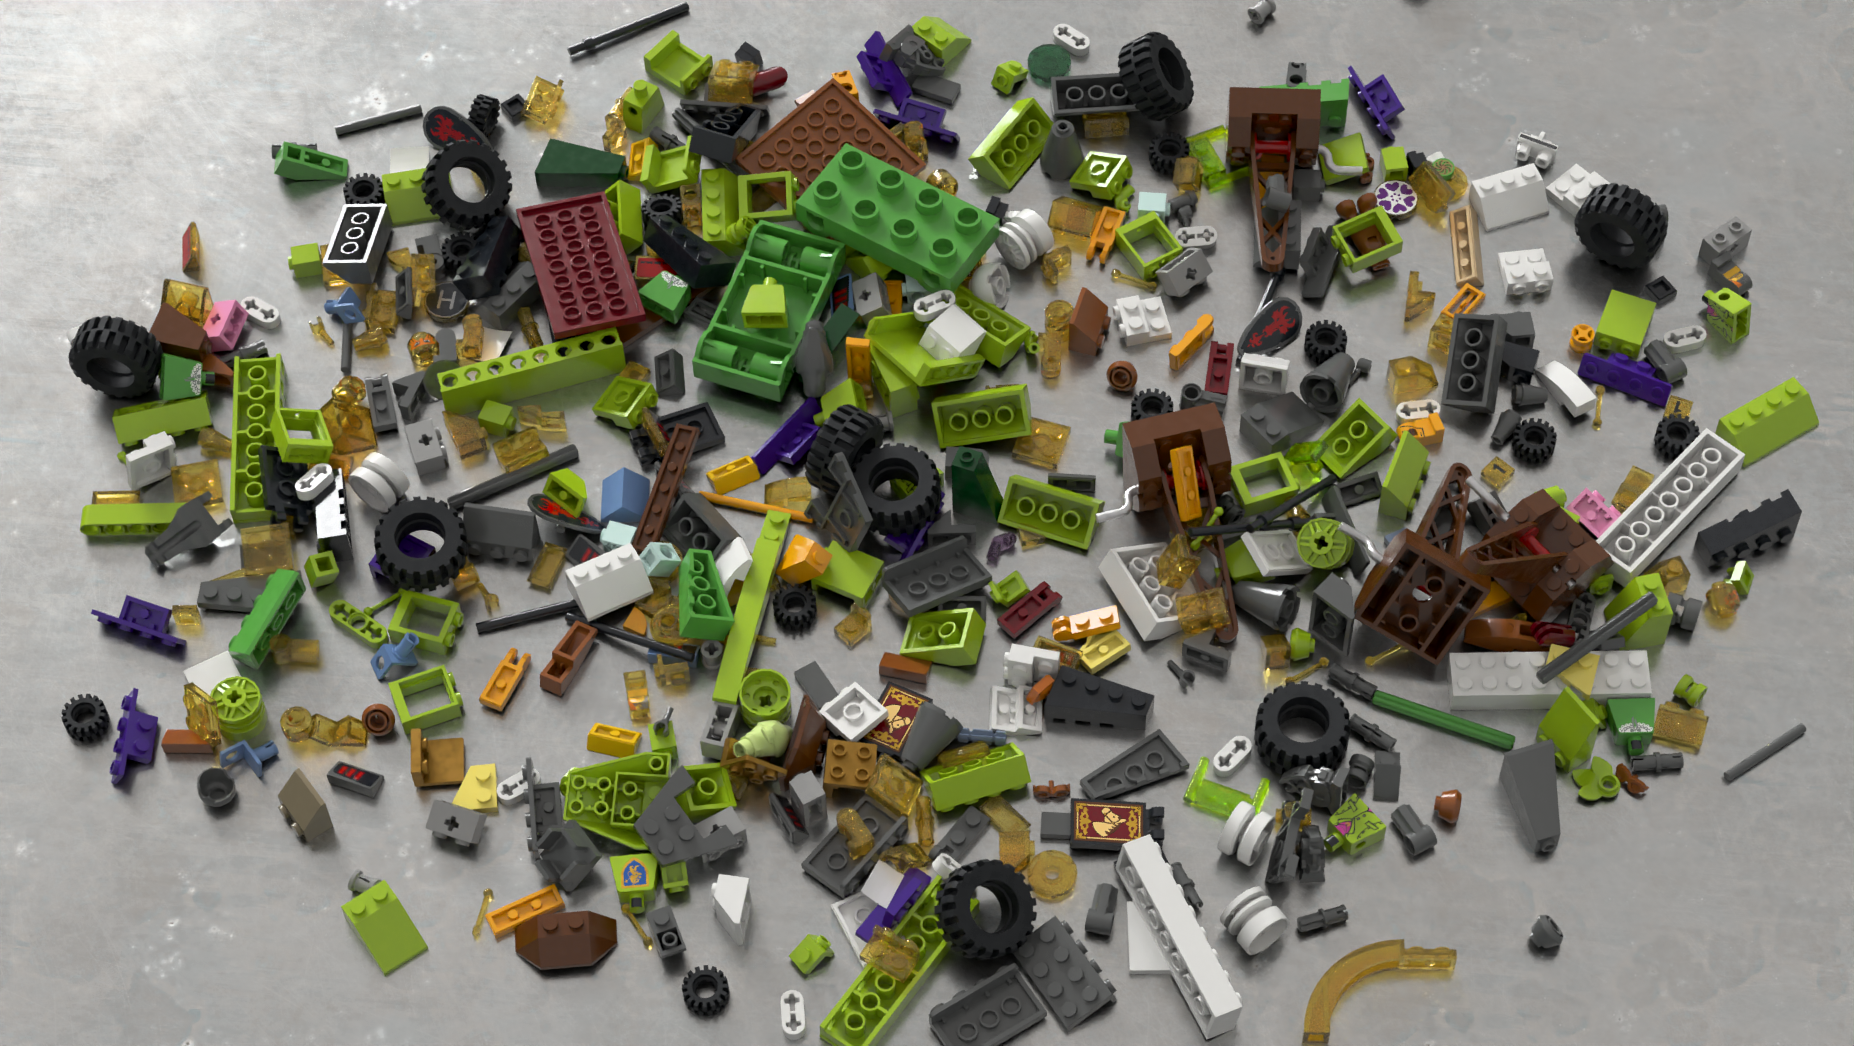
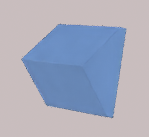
M625 467L605 478L602 482L601 522H640L650 495V479Z

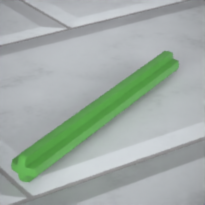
M1376 690L1373 695L1372 703L1509 750L1514 746V735Z

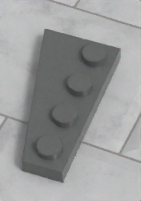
M297 570L296 572L302 576L301 570ZM271 574L201 582L197 606L198 608L252 612L254 601L259 594H263L266 589V581Z
M1158 729L1082 778L1080 786L1091 799L1103 800L1187 770L1190 764L1164 733Z

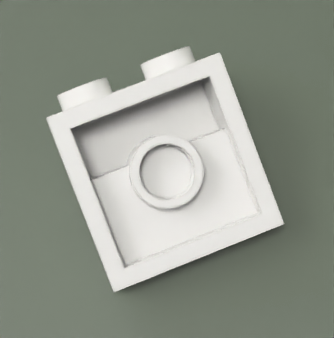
M1576 163L1547 186L1545 191L1546 195L1576 217L1590 192L1600 185L1610 183L1594 171L1590 174Z
M1543 248L1498 253L1497 260L1506 295L1545 292L1552 289L1554 279L1550 263L1546 261Z
M1139 295L1116 299V306H1113V315L1115 320L1119 319L1120 338L1125 339L1126 346L1172 338L1171 328L1161 296L1140 300Z
M165 431L149 436L143 440L144 448L134 450L130 454L125 455L128 485L132 491L175 473L177 458L174 448H176L173 437L171 435L167 436Z
M1012 643L1010 652H1005L1003 666L1005 668L1003 679H1008V685H1013L1016 688L1019 685L1032 687L1034 681L1039 682L1046 675H1050L1056 680L1060 670V652Z
M856 682L844 688L831 702L825 703L821 710H819L826 720L827 728L836 736L840 734L846 741L851 742L860 740L889 716L888 710Z

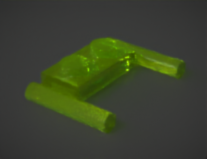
M1224 125L1186 137L1187 143H1189V155L1209 189L1249 176L1248 166L1227 174L1225 166L1208 140L1224 134Z
M1201 756L1183 800L1228 816L1232 814L1241 801H1245L1255 806L1257 815L1270 785V780L1261 778L1252 799L1250 798L1251 795L1207 779L1201 781L1210 761L1207 757Z

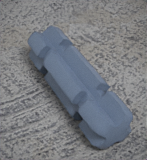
M963 728L958 735L959 742L968 743L972 741V743L992 745L993 742L995 745L1001 746L1006 744L1007 738L1005 731L996 730V733H993V730L973 729V731H969V728Z

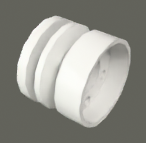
M1023 209L1011 219V222H1006L999 228V237L996 239L995 245L1009 264L1017 269H1025L1036 260L1037 256L1043 255L1053 247L1054 237L1049 226L1040 215L1033 210Z
M1260 886L1250 888L1237 896L1226 907L1220 917V922L1228 928L1230 934L1238 935L1237 942L1249 955H1255L1268 948L1284 933L1289 925V919L1277 906H1272L1271 898L1266 896V893Z

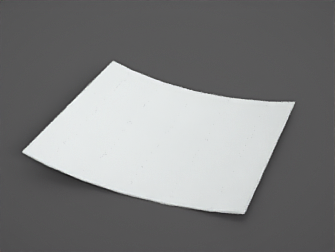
M429 146L390 148V173L426 168L429 163Z
M474 324L467 337V344L464 342L458 355L477 361L498 358L512 331L495 330Z
M879 858L861 892L887 909L904 875Z

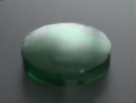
M1044 44L1038 46L1028 56V71L1035 79L1039 78L1042 79V82L1051 83V77L1067 76L1071 69L1070 55L1064 48L1058 45Z

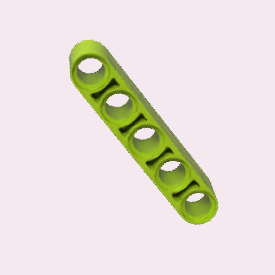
M187 502L86 505L82 508L80 531L88 536L162 534L170 525L177 509Z

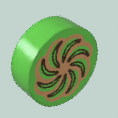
M1446 158L1437 159L1432 164L1431 174L1437 180H1449L1454 174V164Z

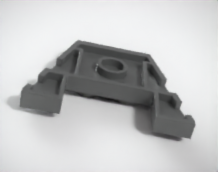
M843 452L834 454L828 466L829 471L841 486L829 510L827 511L819 498L810 500L804 515L808 519H815L817 521L816 525L820 529H827L831 533L833 540L848 552H853L858 549L873 519Z
M683 765L675 771L633 827L662 868L692 860L694 857L704 854L709 855L722 849L734 848L739 844L726 824L706 838H703L677 803L675 798L695 786L694 780Z
M1306 787L1303 788L1301 791V801L1294 803L1290 818L1286 817L1276 834L1265 878L1266 882L1277 884L1295 877L1299 856L1293 852L1301 839L1302 832L1299 831L1300 821L1310 810L1314 790Z

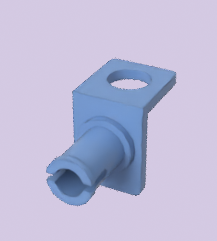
M346 287L339 299L327 300V303L324 304L327 314L338 313L345 324L363 322L365 320V317L358 309L361 300L351 287Z
M407 632L399 644H383L370 661L378 679H383L393 665H417L418 661L413 653L414 647L419 643L417 635ZM380 657L384 658V667L382 670L379 668Z
M243 740L220 752V766L224 768L244 758L259 778L262 776L261 762L279 754V751L272 740L255 749L250 748L247 742ZM237 751L233 757L226 759L230 753Z

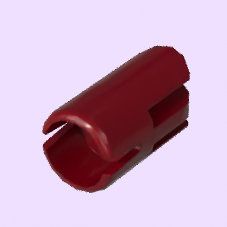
M771 67L747 76L746 84L750 87L751 96L754 97L782 87L787 81L788 74L783 67Z
M1538 621L1531 625V634L1534 635V639L1539 646L1551 647V644L1570 648L1575 642V631L1571 630L1572 627L1570 625Z

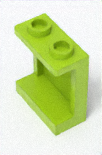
M674 30L668 33L643 56L647 72L684 96L690 90L695 89L698 83L704 77L709 76L713 70L712 56L707 54L705 57H702L680 43L679 33Z
M691 135L687 137L685 146L662 152L654 144L646 146L640 182L651 194L697 183L702 155L689 152Z
M1612 289L1597 327L1593 345L1605 350L1625 354L1628 357L1638 358L1641 345L1654 315L1656 303Z
M833 540L828 548H824L833 556L824 573L811 579L812 589L817 590L819 586L849 597L854 600L855 608L864 611L882 580V570L885 567L884 561L858 550L848 552Z

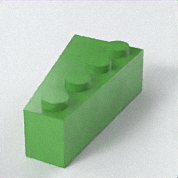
M1349 78L1341 79V83H1331V80L1321 81L1320 85H1309L1308 82L1299 83L1296 87H1289L1288 84L1259 87L1321 89L1320 126L1345 127L1349 97Z
M689 548L678 568L680 637L724 641L735 621L712 552Z

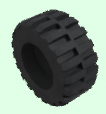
M1149 32L1122 47L1118 56L1119 75L1122 78V84L1128 93L1129 99L1133 101L1135 108L1140 110L1143 116L1153 121H1162L1190 106L1194 96V90L1192 89L1194 85L1190 77L1191 73L1187 68L1185 58L1183 59L1181 51L1179 48H1176L1172 40L1168 39V36L1159 32Z
M463 139L457 140L455 144L452 142L447 144L429 161L422 176V180L425 181L421 185L422 192L427 194L423 199L426 205L430 204L432 207L429 211L433 215L437 213L441 217L439 219L440 222L443 224L449 222L451 223L450 227L455 229L459 226H462L463 230H470L472 227L478 229L488 224L492 218L498 216L505 208L504 206L510 199L509 193L512 191V183H508L512 176L511 172L505 169L507 166L504 159L501 161L498 158L500 154L496 150L490 151L488 149L489 145L485 143L481 146L477 145V140L470 139L466 143ZM457 167L467 168L475 172L484 185L485 195L483 200L472 203L459 198L450 186L449 172Z
M1610 183L1594 188L1584 201L1574 220L1575 232L1579 236L1581 244L1585 245L1586 249L1590 253H1594L1599 260L1603 259L1607 264L1612 266L1618 265L1619 268L1629 267V269H1634L1646 265L1652 260L1667 235V221H1665V215L1663 212H1660V207L1657 203H1653L1648 195L1641 194L1640 190L1636 188L1631 189L1628 185L1624 184L1619 186L1617 183Z
M97 316L85 321L79 327L68 358L76 377H80L81 382L85 385L88 384L92 389L104 392L103 394L109 396L112 394L120 398L124 396L133 398L136 395L141 396L153 388L161 368V354H164L155 335L147 332V329L142 325L138 326L135 322L123 320L121 317L111 318V316H103L100 318Z
M851 404L839 406L836 411H833L816 434L817 437L813 441L812 448L807 456L805 476L809 484L836 497L841 486L828 469L834 454L843 452L852 471L855 463H860L859 458L863 454H870L871 449L875 447L879 449L882 446L884 426L881 420Z
M890 443L884 444L883 448L878 449V447L870 450V454H863L859 458L860 463L857 462L853 466L852 472L873 519L868 530L872 532L877 530L879 535L883 536L893 534V537H900V534L907 533V535L914 533L915 529L921 530L926 527V521L931 522L935 517V512L939 511L940 500L942 499L939 472L934 461L929 459L928 454L924 451L918 452V448L912 445L905 447L903 443H897V446H890ZM893 479L907 480L917 487L910 496L897 501L884 500L874 494L875 490L882 483Z
M417 496L413 497L414 500L407 501V499L399 501V506L392 505L388 508V515L383 514L379 519L380 525H377L375 528L374 546L377 562L381 567L384 576H389L391 583L394 585L400 583L401 589L407 591L410 588H414L415 592H423V589L429 588L430 592L435 591L438 585L445 587L449 584L450 578L456 579L458 577L459 569L464 568L466 557L468 556L467 534L462 518L458 517V512L453 507L448 509L446 502L440 500L437 503L433 497L421 500V497ZM419 530L432 531L444 540L441 549L427 558L409 557L403 554L398 547L408 534Z
M1301 681V684L1289 682L1286 683L1284 688L1282 685L1274 688L1273 694L1268 693L1264 697L1263 703L1259 705L1254 731L1255 745L1258 746L1257 752L1260 757H1265V763L1269 767L1275 766L1277 773L1283 775L1284 772L1301 765H1311L1314 769L1326 767L1333 770L1337 766V762H1341L1344 758L1351 729L1350 714L1348 709L1344 708L1342 699L1340 697L1335 698V692L1329 688L1324 690L1322 689L1323 685L1318 683L1309 685L1308 681ZM1292 718H1307L1318 723L1323 728L1325 734L1313 742H1297L1283 734L1279 726Z
M988 859L979 860L955 869L949 874V878L944 879L940 886L943 890L938 891L935 898L936 901H939V905L934 906L935 915H939V921H936L938 929H943V939L945 942L951 941V948L955 952L963 951L962 955L969 959L974 957L976 960L993 959L1016 951L1017 947L1023 946L1027 941L1026 936L1032 934L1034 926L1031 925V922L1036 921L1037 912H1033V906L1037 905L1036 898L1031 897L1030 892L1033 889L1030 884H1025L1023 881L1025 876L1021 872L1015 873V867L1011 864L1003 865V862L997 859L991 861ZM978 886L991 891L1000 904L1001 920L994 933L982 930L972 917L970 900Z

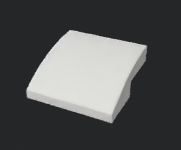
M737 537L729 543L715 559L726 597L735 579L745 580L753 562L747 546L741 537Z
M1019 685L1017 689L992 686L990 689L989 730H993V733H996V730L1005 731L1007 735L1041 734L1042 700L1035 702L1033 705L1026 700L1032 688L1030 686Z

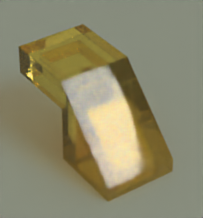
M316 713L311 716L308 738L328 747H363L366 745L367 731L363 727L362 720L350 715L336 722Z

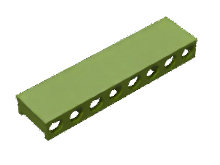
M616 327L437 373L448 419L481 410L487 399L504 404L627 371L623 344L620 341ZM612 335L615 337V342L606 345L605 341L602 340L603 337ZM582 342H591L588 345V351H584L580 346ZM559 348H568L565 352V357H561L560 353L557 352ZM539 353L546 354L543 357L542 363H539L538 360L534 358ZM514 360H523L520 364V369H516L515 365L512 364ZM493 365L501 366L498 369L497 375H494L489 370ZM471 371L478 372L475 375V381H471L470 377L466 375ZM446 378H455L452 382V387L444 386L443 382Z
M276 353V357L240 359L239 356L234 357L230 513L234 524L270 521L272 511L265 510L258 449L261 445L277 447L270 423L275 407L284 408L285 365L281 353Z
M940 875L935 877L820 1024L819 1037L832 1046H876L950 951L952 943L951 941L945 942L943 939V929H938L936 921H939V915H935L934 906L939 905V901L935 899L937 892L943 890L940 886L943 882ZM971 898L970 910L973 919L980 912V901L976 898L974 900ZM904 935L906 939L905 949L892 955L889 954L888 950L902 944L900 938Z

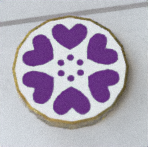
M1387 180L1375 189L1374 194L1378 200L1375 208L1382 205L1391 220L1392 218H1398V220L1405 219L1416 211L1419 199L1414 187L1407 182Z

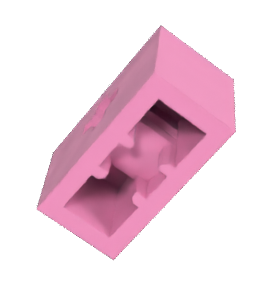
M237 300L214 303L203 327L207 331L209 340L212 343L211 352L233 350L249 315Z

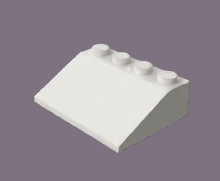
M1166 542L1110 549L1098 567L1144 641L1163 639L1207 619L1192 582Z

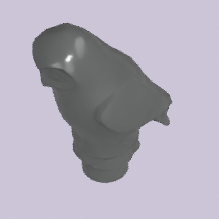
M816 320L805 324L803 338L795 362L796 372L801 374L803 380V391L806 396L813 398L824 395L826 391V378L828 374L833 372V357L826 339L824 324Z

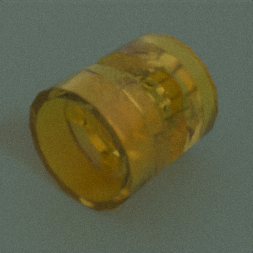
M1052 301L1045 309V335L1049 340L1056 343H1063L1069 340V322L1074 308L1067 301Z

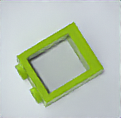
M791 171L739 175V219L743 216H749L756 224L759 223V220L771 223L797 221L796 201L798 199H796V191H799V179ZM786 181L787 210L753 213L752 184Z
M1382 205L1333 226L1332 236L1330 237L1333 247L1339 249L1342 254L1341 260L1344 266L1349 267L1352 273H1356L1401 253L1403 246L1402 238ZM1375 224L1387 245L1355 259L1343 238Z
M1155 211L1115 229V244L1143 281L1150 277H1156V271L1183 252L1182 246ZM1154 233L1168 253L1144 263L1131 246V243Z
M275 407L270 428L282 462L328 464L334 446L321 410ZM287 430L310 431L313 439L289 438Z
M1281 451L1231 466V473H1229L1231 477V491L1237 504L1245 510L1244 518L1274 509L1296 496L1301 490L1298 479L1293 478L1291 474L1292 469L1289 460L1284 459ZM1278 468L1286 487L1251 497L1243 478Z
M405 590L388 627L390 640L400 643L407 632L409 634L412 632L419 638V643L415 648L445 655L448 648L454 644L455 631L457 627H461L464 614L461 612L460 604L457 602ZM416 607L448 615L439 636L407 629Z
M445 665L388 683L405 735L410 734L411 729L421 728L422 730L462 716L460 706H463V701L459 692L454 693L453 687L456 686V682L452 672L447 673ZM444 684L450 704L410 717L404 700L405 696Z

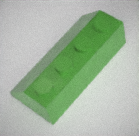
M277 569L275 574L269 576L265 585L266 589L262 595L259 594L253 604L254 609L250 615L244 617L240 632L237 636H233L229 643L228 651L232 658L258 671L306 591L304 582L296 571Z

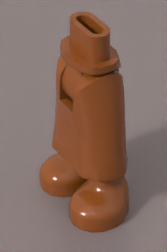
M1366 193L1358 198L1357 209L1360 214L1375 208L1378 202L1374 193ZM1344 200L1335 208L1337 215L1346 221L1358 216L1353 200ZM1375 224L1350 235L1362 256L1387 245ZM1387 258L1371 266L1373 270H1379L1388 267L1390 262Z

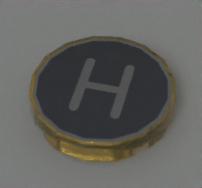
M452 281L433 285L424 297L426 312L433 320L442 323L454 322L461 315L463 317L470 306V301L464 297Z

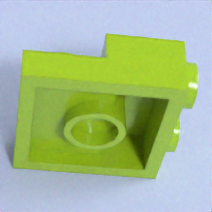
M1089 151L1069 183L1071 188L1090 191L1094 198L1112 200L1115 195L1121 193L1122 184L1125 179L1131 178L1133 169L1127 156Z
M616 376L593 406L592 411L596 416L613 419L616 426L635 429L638 424L644 422L645 414L649 408L656 406L659 395L652 383Z

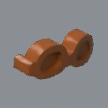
M1366 153L1370 172L1360 176V182L1363 184L1371 182L1373 177L1371 171L1374 169V159L1370 157L1369 153Z
M1623 763L1617 765L1615 775L1620 782H1628L1627 787L1630 792L1637 794L1649 789L1644 782L1638 779L1637 774L1631 775V772Z
M1050 780L1049 787L1033 785V795L1040 798L1064 797L1070 794V784L1054 787V781Z

